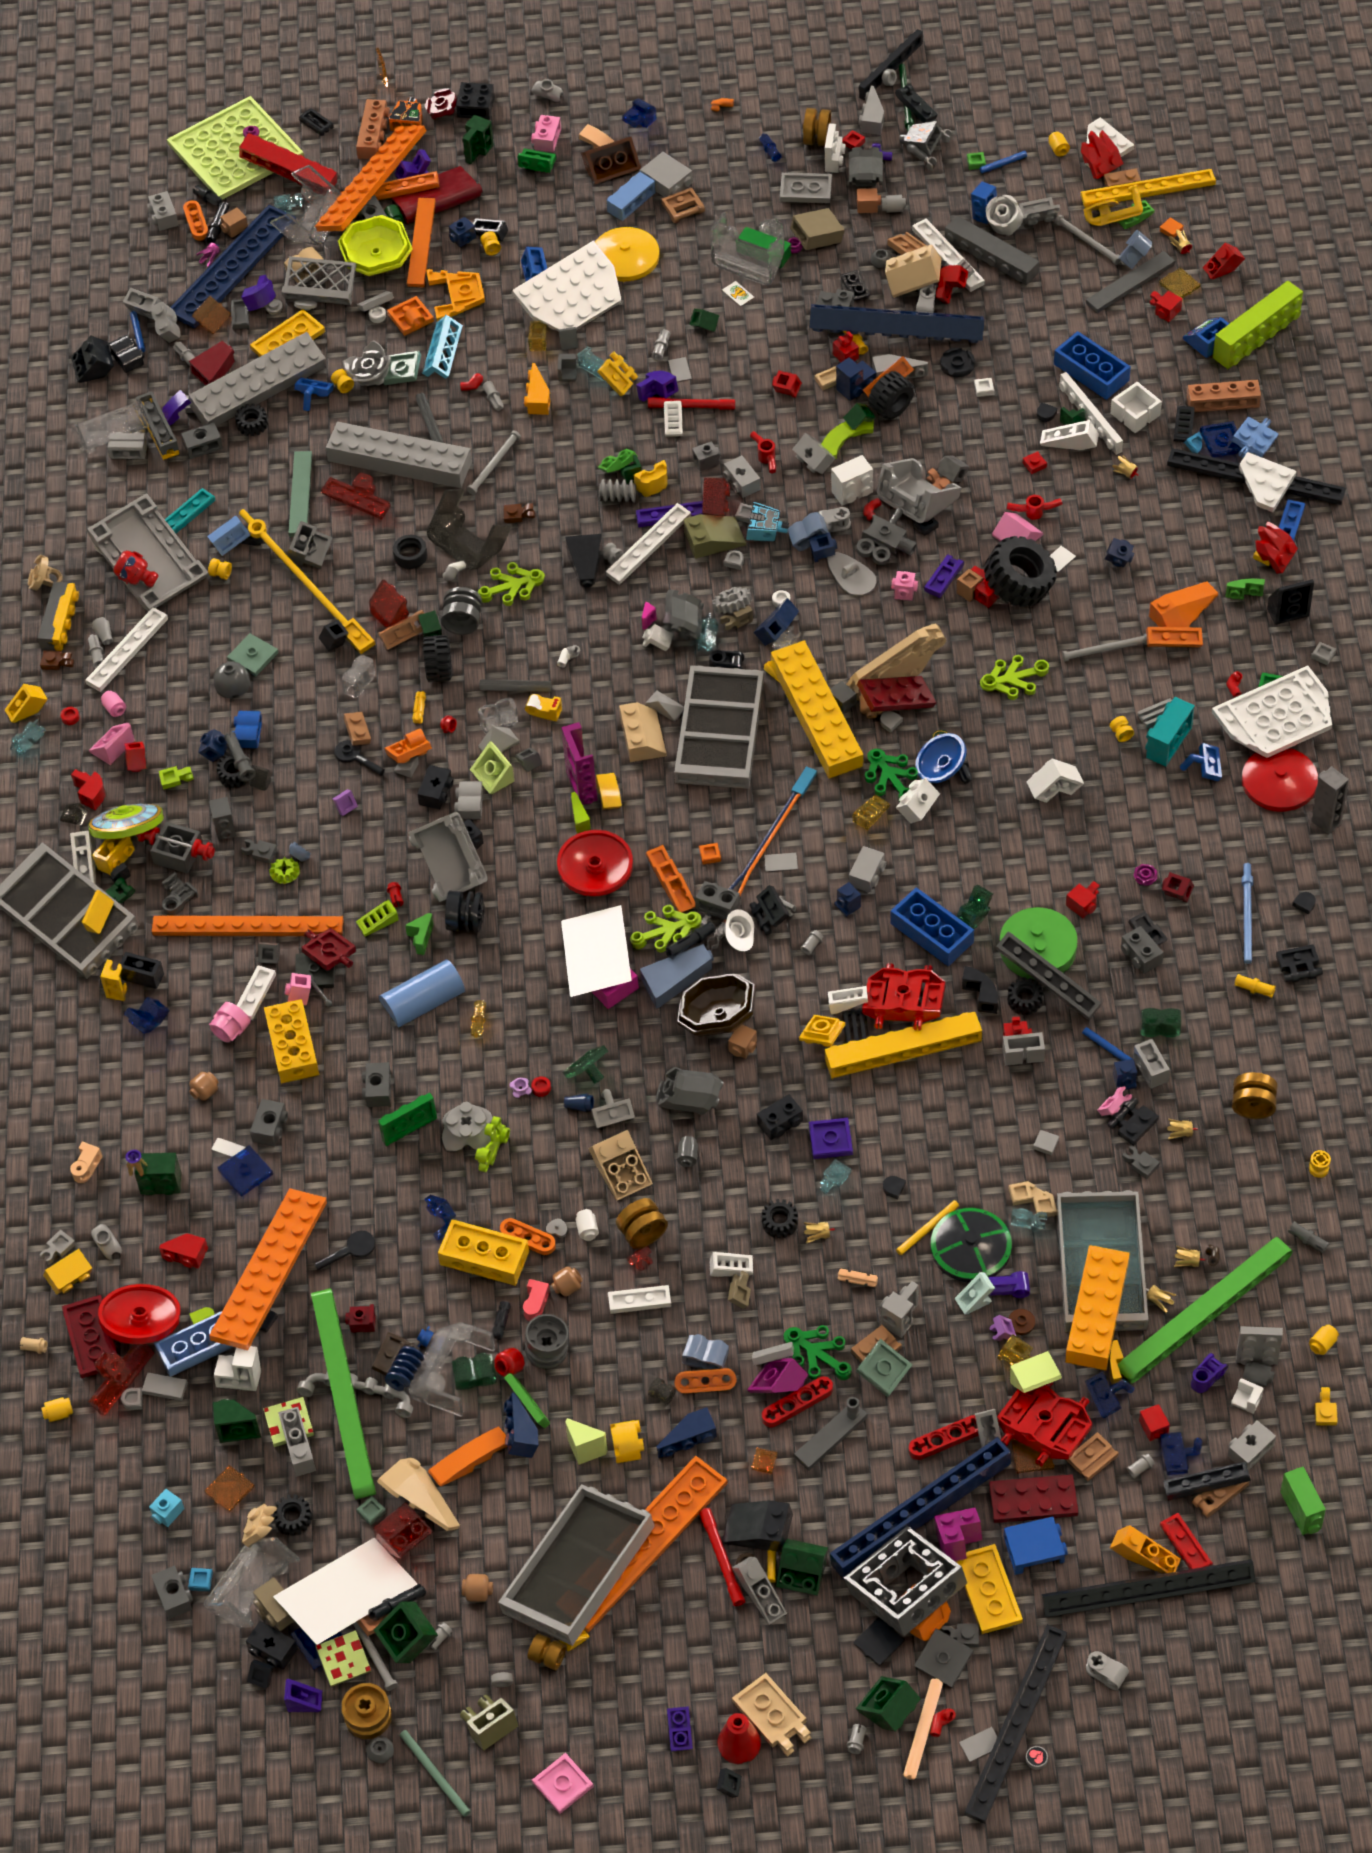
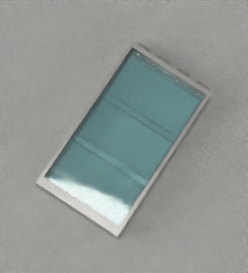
M1126 1190L1123 1192L1104 1191L1092 1193L1085 1191L1082 1193H1057L1065 1332L1071 1331L1089 1245L1130 1253L1115 1331L1147 1330L1148 1309L1138 1192Z

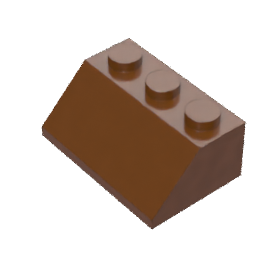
M626 137L581 152L585 169L594 184L641 169L632 137Z

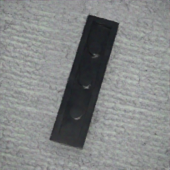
M1246 1461L1163 1482L1169 1501L1249 1482L1251 1479Z

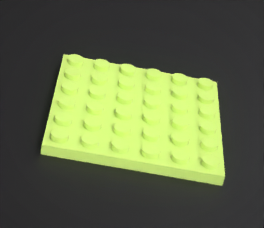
M251 96L167 139L168 145L206 187L221 197L222 200L274 173L239 157V146L245 139L243 130L247 126L258 127L261 139L273 142L275 145L286 148L297 155L304 156L303 151Z

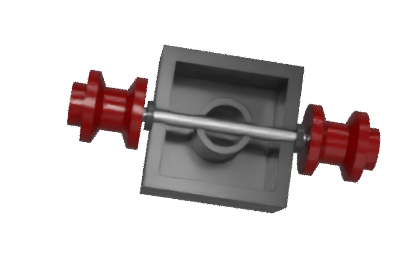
M169 822L164 824L161 832L159 827H154L136 835L140 842L149 840L150 845H153L150 852L154 864L187 874L198 855H201L204 861H208L215 853L212 843L208 842L206 845H203L200 831Z

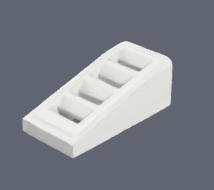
M665 401V437L683 436L681 401ZM671 427H679V429H668V428H671Z
M863 986L828 992L831 1015L868 1002L867 987Z
M713 1252L711 1255L710 1276L723 1277L733 1276L734 1274L740 1276L741 1271L749 1275L753 1274L752 1255ZM742 1262H745L746 1268H742Z

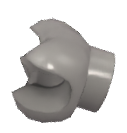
M550 79L537 81L532 88V93L535 96L544 97L554 102H560V96L564 95L563 90L554 85Z
M100 1224L92 1229V1238L107 1259L113 1260L112 1254L115 1252L122 1253L120 1244L105 1224Z

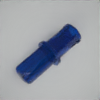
M761 134L759 140L764 146V151L769 154L773 162L779 161L782 156L776 148V143L772 142L768 134Z

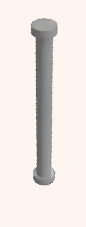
M1058 215L1056 217L1055 223L1057 225H1061L1111 259L1115 265L1120 263L1121 260L1118 259L1119 254H1114L1066 221L1064 216Z
M513 430L510 433L508 440L473 484L467 487V491L470 494L475 495L477 493L478 487L514 442L521 438L517 431Z
M1147 634L1070 652L1065 650L1062 651V657L1064 662H1067L1072 658L1143 643L1147 645Z
M357 1622L353 1623L385 1682L384 1687L386 1691L395 1689L398 1683L392 1679L371 1638L367 1637Z

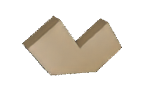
M1029 1181L1009 1185L1008 1189L1013 1206L1033 1202L1038 1219L1057 1215L1058 1211L1053 1194L1040 1190Z

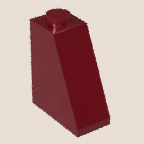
M223 341L217 343L189 361L191 373L205 386L225 376L235 362L233 348Z

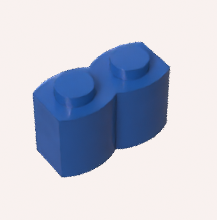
M238 711V715L234 717V727L236 728L232 732H235L241 748H258L262 728L261 711Z

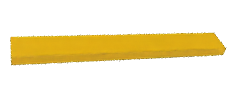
M1212 169L1082 191L1080 196L1084 207L1087 208L1093 204L1112 199L1118 202L1132 200V194L1128 190L1134 185L1138 186L1140 197L1143 198L1216 185V179Z

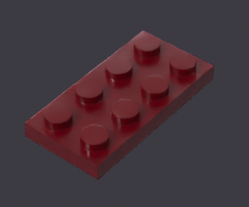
M922 676L861 679L857 683L871 712L934 708L936 704Z
M101 1295L62 1306L81 1379L121 1367L114 1339L105 1334L99 1324L98 1309L103 1300Z
M1073 1474L989 1481L994 1523L1078 1516Z

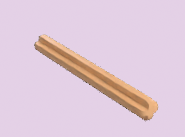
M937 1678L930 1680L903 1773L904 1777L908 1780H914L917 1776L943 1686V1682Z

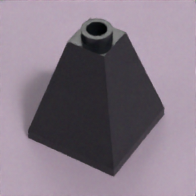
M602 535L565 536L567 555L579 584L586 588L593 586L601 561L603 549Z

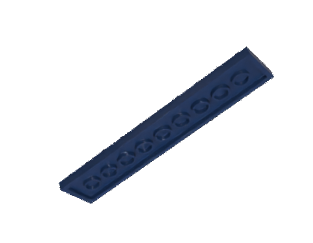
M268 205L170 307L175 311L177 320L196 328L297 222L296 217Z

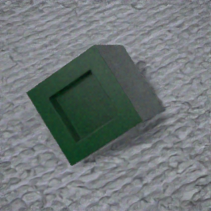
M694 308L689 325L714 332L720 315Z
M856 403L843 418L852 430H856L863 421L872 422L876 417L866 404Z
M1062 407L1060 410V422L1064 426L1085 421L1086 410L1082 408L1079 411L1074 409L1068 411L1065 407Z
M633 455V464L620 469L626 484H629L630 480L634 483V474L642 471L637 455Z
M435 610L418 615L423 638L442 635V629Z

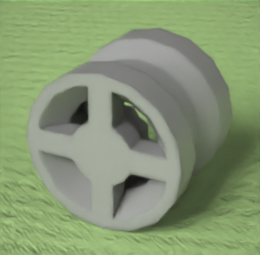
M608 543L602 549L601 557L608 559V562L613 565L624 552L621 549H617L614 543Z

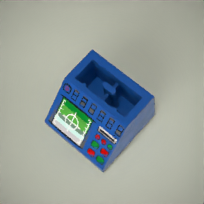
M1222 317L1208 319L1184 335L1183 340L1204 357L1208 358L1214 351L1215 334L1229 325V323Z

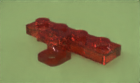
M359 473L353 480L352 486L330 477L321 489L323 495L381 520L391 507L390 502L373 495L376 490L375 485L372 484L373 477L365 473Z
M134 1344L123 1359L117 1354L103 1352L94 1365L97 1371L107 1379L88 1402L100 1415L105 1416L155 1353L147 1344Z

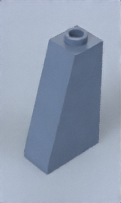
M704 944L681 952L672 959L666 958L640 968L641 981L656 1009L712 969L714 958L711 951L707 950Z

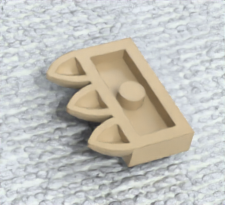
M263 1504L249 1512L242 1539L244 1545L249 1547L270 1532L272 1528L268 1525L274 1520V1517L271 1515L276 1511L277 1507Z

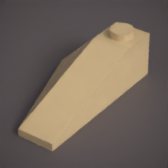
M414 1458L401 1459L378 1479L377 1482L396 1498L402 1496L410 1501L408 1506L425 1511V1516L446 1531L455 1530L460 1527L427 1471L420 1466L421 1464L418 1460Z

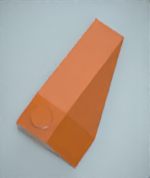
M1203 582L1165 594L1150 603L1149 617L1158 627H1190V624L1198 619L1199 614L1218 596V592L1208 582Z

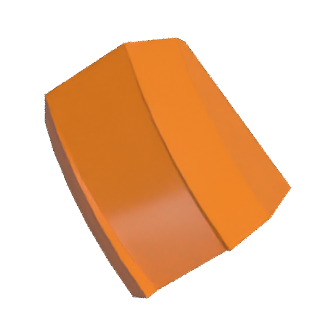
M947 1601L913 1628L910 1633L923 1641H929L935 1629L939 1630L948 1622L951 1610Z

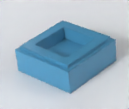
M191 1568L188 1589L191 1591L210 1592L213 1570Z

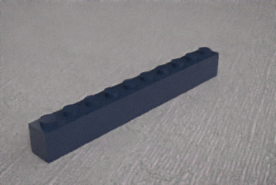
M811 304L809 328H813V331L818 332L823 331V329H829L833 333H840V330L849 331L851 334H857V332H864L866 335L882 333V336L899 334V337L908 338L909 335H912L919 339H926L927 337H933L935 340L951 338V341L968 339V342L977 343L978 340L983 341L984 317Z
M998 1437L832 1551L830 1553L831 1566L845 1580L844 1577L906 1526L914 1531L933 1519L934 1516H937L1011 1464V1451Z

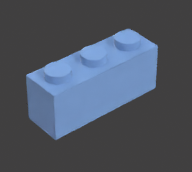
M641 172L637 173L625 185L621 186L618 191L608 197L606 200L607 212L623 221L656 193L655 180Z

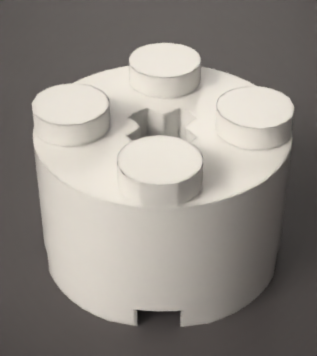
M1002 195L998 198L996 196L986 206L987 220L995 232L1009 236L1021 226L1024 216L1017 201L1012 196Z

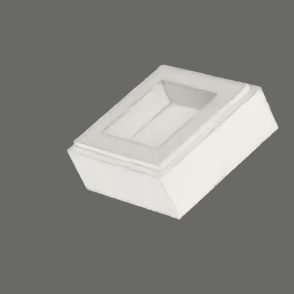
M992 378L974 380L977 397L994 395Z

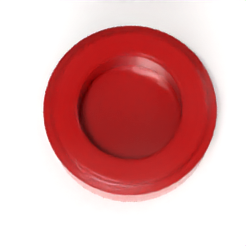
M67 707L61 711V720L66 725H74L80 719L79 712L74 707Z
M542 1076L535 1078L531 1083L533 1094L538 1097L548 1095L551 1091L550 1080Z

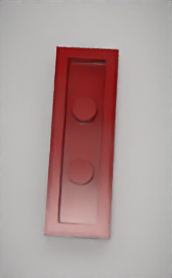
M1179 1513L1160 1522L1161 1528L1189 1569L1213 1565Z

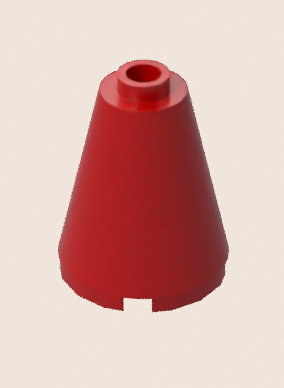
M736 1713L728 1718L718 1737V1749L722 1757L729 1763L739 1765L747 1761L750 1762L759 1754L761 1738L749 1719L741 1713Z

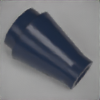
M588 1093L565 1096L564 1107L588 1113V1111L594 1108V1097Z

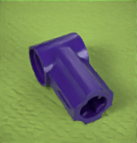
M1018 1271L1010 1276L989 1277V1280L995 1287L990 1296L1012 1295L1016 1298H1024L1030 1295L1029 1276L1026 1272Z

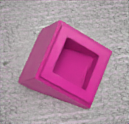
M645 602L642 614V629L644 630L657 620L656 608L648 602Z

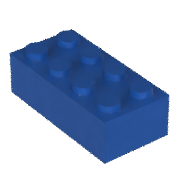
M1078 331L1054 351L1055 366L1067 372L1106 400L1130 381L1131 366Z
M917 887L890 911L891 925L947 966L952 964L974 943V929Z

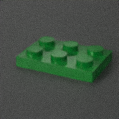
M431 1093L419 1096L415 1101L402 1105L398 1110L391 1114H386L378 1120L382 1141L385 1146L437 1119L435 1102Z

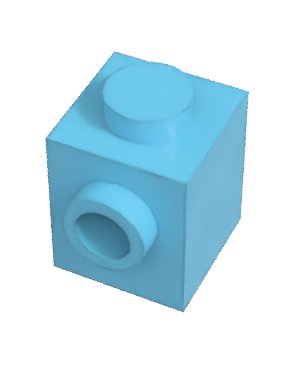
M167 1489L149 1506L152 1514L151 1518L157 1524L163 1523L167 1527L184 1510L182 1500Z

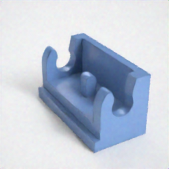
M234 516L207 537L223 556L249 537L250 533L239 518Z

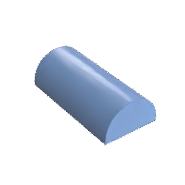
M446 959L379 995V1001L399 1028L464 993L465 987L453 964Z
M222 1311L154 1343L170 1377L233 1348V1346L210 1341L209 1335Z

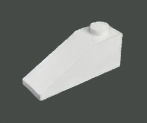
M1087 420L1043 430L1040 445L1085 450L1097 446L1099 433L1092 422Z
M90 831L70 833L74 868L95 884L96 864L92 856L96 851L95 837L90 835ZM75 877L76 889L89 888Z

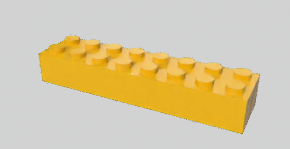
M805 640L772 651L771 666L828 779L863 767V753Z

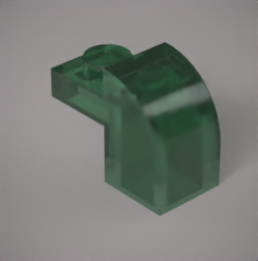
M978 884L975 885L968 902L960 906L956 917L972 929H976L986 918L990 910L988 906L994 893Z

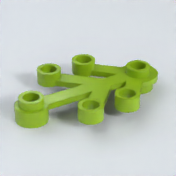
M511 562L507 565L508 573L523 576L522 578L503 574L499 568H493L490 571L491 578L507 583L492 588L483 586L478 590V593L481 596L482 602L487 603L492 600L494 594L510 589L508 594L503 595L502 600L505 606H511L522 585L527 584L526 588L519 591L520 599L524 601L530 599L533 588L543 583L545 579L544 572L539 569L528 571L518 568L515 562Z
M1015 655L1005 675L998 677L1000 672L1005 671L1006 662L1004 660H997L991 674H986L981 678L980 686L985 691L997 690L1005 693L1010 700L1018 698V689L1015 687L1009 688L1002 685L1003 683L1024 689L1027 695H1033L1036 692V685L1019 679L1036 674L1040 677L1045 676L1049 672V663L1045 660H1038L1033 668L1015 672L1018 667L1023 665V657Z
M666 905L662 909L664 916L680 920L671 922L656 917L653 911H649L644 915L646 923L661 927L645 933L634 932L630 937L632 947L641 949L645 947L646 940L664 934L662 939L657 940L654 944L657 952H664L672 937L675 943L677 939L687 936L691 930L699 928L702 922L701 915L697 912L684 914L675 911L672 905ZM682 928L680 933L675 934L676 930Z
M496 1116L492 1118L491 1124H486L484 1134L490 1136L491 1141L485 1148H478L475 1154V1160H478V1163H480L479 1171L487 1172L489 1165L494 1164L500 1144H506L509 1139L510 1128H506V1125L501 1123V1118Z

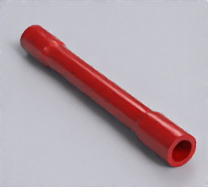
M648 397V408H664L665 401H681L682 408H716L721 410H735L736 404L735 399L708 400Z
M710 1508L702 1509L699 1515L727 1584L733 1606H740L745 1603V1599L740 1585L736 1581L718 1533L714 1516Z

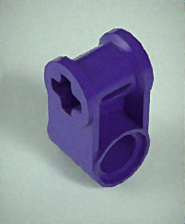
M1210 1353L1193 1371L1192 1389L1197 1393L1206 1392L1225 1374L1228 1365L1222 1364L1214 1358V1354Z

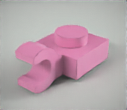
M1125 1086L1119 1087L1115 1094L1099 1107L1097 1111L1101 1116H1112L1120 1110L1119 1106L1123 1102L1129 1101L1132 1098L1131 1094L1123 1096V1091L1126 1089Z

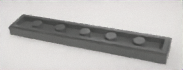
M1163 251L1086 299V304L1096 313H1099L1174 266L1175 260Z

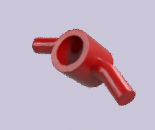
M753 431L750 437L758 443V460L761 463L769 464V473L773 474L776 472L775 443L770 439H763Z
M1030 495L1026 499V504L1008 503L1007 510L1026 512L1025 514L1029 519L1037 520L1043 516V510L1053 509L1062 505V500L1059 498L1044 503L1041 496Z

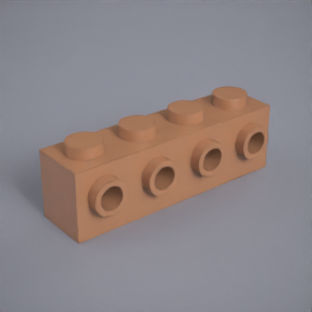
M366 100L356 145L358 159H370L382 146L381 141L385 139L384 129H387V117L390 116V108L387 107L386 100Z
M1258 380L1188 385L1187 401L1188 406L1195 408L1194 412L1260 407L1261 392Z

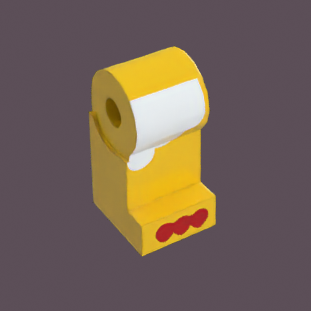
M532 694L529 696L525 711L530 715L557 722L562 711L561 698L554 697L549 699Z

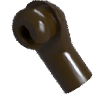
M1209 1244L1205 1251L1207 1255H1210L1208 1263L1211 1266H1216L1220 1262V1249Z

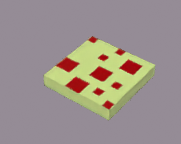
M303 1397L263 1408L274 1447L287 1444L278 1412L295 1407L299 1408L306 1436H314Z
M356 1630L316 1645V1650L330 1687L371 1672Z

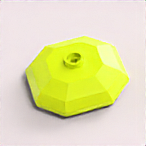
M383 215L349 224L338 240V245L345 262L356 263V272L367 276H374L400 268L413 250L403 223Z

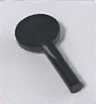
M351 740L342 741L335 747V756L339 761L352 762L356 760L380 776L384 774L385 769L360 755V746H352Z
M367 1231L354 1232L347 1240V1247L314 1263L316 1269L320 1270L349 1254L355 1257L368 1256L375 1248L374 1237Z

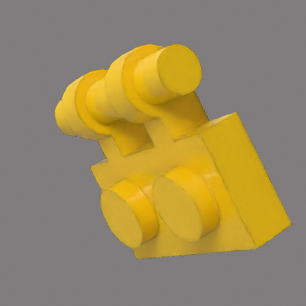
M614 351L610 354L614 361L610 358L607 359L597 372L621 397L633 384L629 377L634 381L638 376L634 372L635 370L623 361L624 358Z

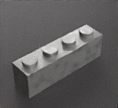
M1332 766L1328 770L1322 771L1317 778L1318 785L1312 811V822L1328 835L1342 823L1349 782L1347 777Z

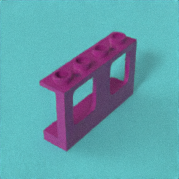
M578 722L561 727L566 773L572 788L577 793L582 805L598 801L593 754L584 756L581 725Z

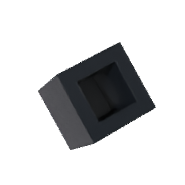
M336 620L323 627L319 639L328 651H332L344 644L349 633L342 623Z

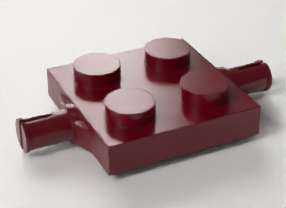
M332 928L320 934H315L310 929L305 932V936L310 941L301 947L303 954L326 971L339 963H343L347 968L352 967L353 961L347 957L356 952L354 944Z

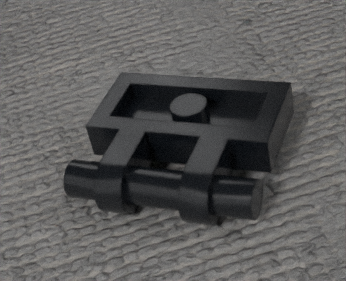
M771 885L767 886L756 896L759 901L758 904L756 902L749 904L752 916L757 919L758 927L765 935L772 933L771 925L777 927L789 916L777 891Z
M1314 944L1276 952V959L1281 972L1289 970L1290 973L1283 975L1284 982L1292 981V983L1299 982L1300 979H1314L1316 976L1323 975L1321 967L1314 969L1313 966L1319 964ZM1306 967L1305 971L1297 972L1298 968Z
M1134 1097L1130 1101H1126L1122 1105V1109L1118 1113L1113 1114L1111 1120L1107 1123L1111 1129H1114L1116 1125L1119 1126L1118 1135L1133 1146L1159 1120V1116L1144 1105L1139 1110L1136 1109L1135 1106L1139 1102ZM1127 1114L1132 1116L1128 1121L1123 1119Z

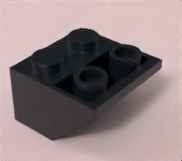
M90 336L84 341L82 346L71 357L76 379L79 383L104 378L114 367L108 342L94 336Z

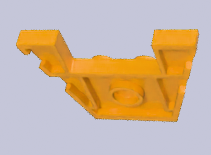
M430 269L426 270L429 286L447 283L451 304L434 307L437 321L445 315L453 317L485 303L479 273L457 272V274H453L441 270V273L433 272Z

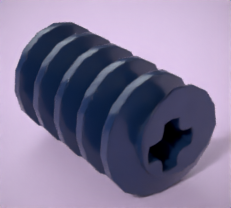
M403 1346L385 1376L386 1384L397 1391H403L404 1387H409L411 1385L410 1381L414 1379V1374L418 1372L417 1368L421 1366V1361L425 1359L423 1353L414 1347Z

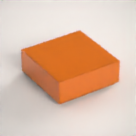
M1170 217L1160 226L1159 231L1168 237L1172 236L1175 238L1177 236L1176 230L1181 232L1184 225Z
M718 843L699 846L703 865L721 862Z

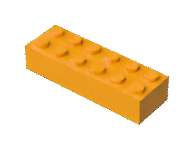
M1089 1245L1066 1349L1065 1363L1101 1370L1107 1369L1130 1253Z

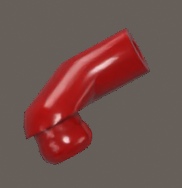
M476 373L469 382H460L461 391L478 389L483 382V376Z
M875 498L864 506L863 515L866 516L867 520L870 521L872 516L876 515L873 511L882 505L881 501Z
M1238 671L1231 674L1226 683L1233 698L1242 694L1238 686L1243 675Z
M944 1709L933 1716L930 1729L931 1736L940 1737L942 1726L955 1719L956 1713L953 1709Z

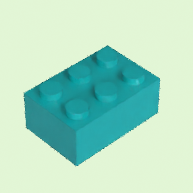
M1174 697L1171 703L1168 702L1166 704L1162 716L1159 715L1157 717L1154 728H1150L1146 735L1148 739L1145 746L1147 750L1146 758L1165 767L1168 765L1192 729L1195 705L1177 697Z

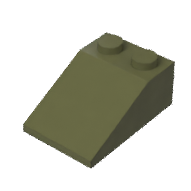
M700 514L683 519L684 533L695 559L746 545L735 517Z

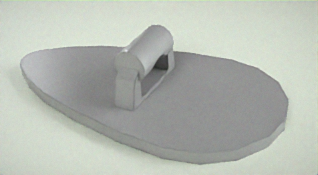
M835 552V555L827 557L828 566L833 577L846 593L856 597L865 596L875 589L877 584L876 576L865 565L839 552Z

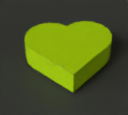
M206 1307L189 1315L194 1325L215 1315L213 1309Z

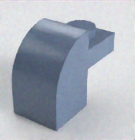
M1136 230L1126 242L1128 246L1118 259L1130 269H1133L1142 256L1148 253L1152 246V241L1139 230Z

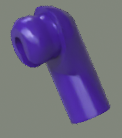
M879 143L872 144V147H877L880 152H883L880 149L881 145ZM883 152V160L892 161L893 152Z

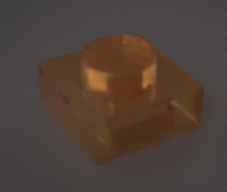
M757 1448L752 1470L773 1474L777 1452Z

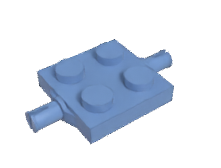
M1248 416L1234 434L1231 441L1242 448L1238 453L1241 458H1244L1247 452L1262 458L1275 442L1279 434L1268 428L1271 424L1270 419L1265 418L1262 423H1259Z

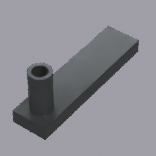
M856 1397L848 1398L847 1406L794 1453V1458L808 1471L868 1418V1414L859 1407V1400Z

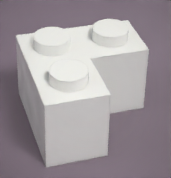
M1051 759L1038 772L1032 775L1027 784L1035 799L1047 803L1059 791L1072 795L1084 782L1076 766Z
M250 1346L249 1350L236 1347L234 1356L219 1355L214 1372L216 1387L256 1391L261 1374L257 1347Z

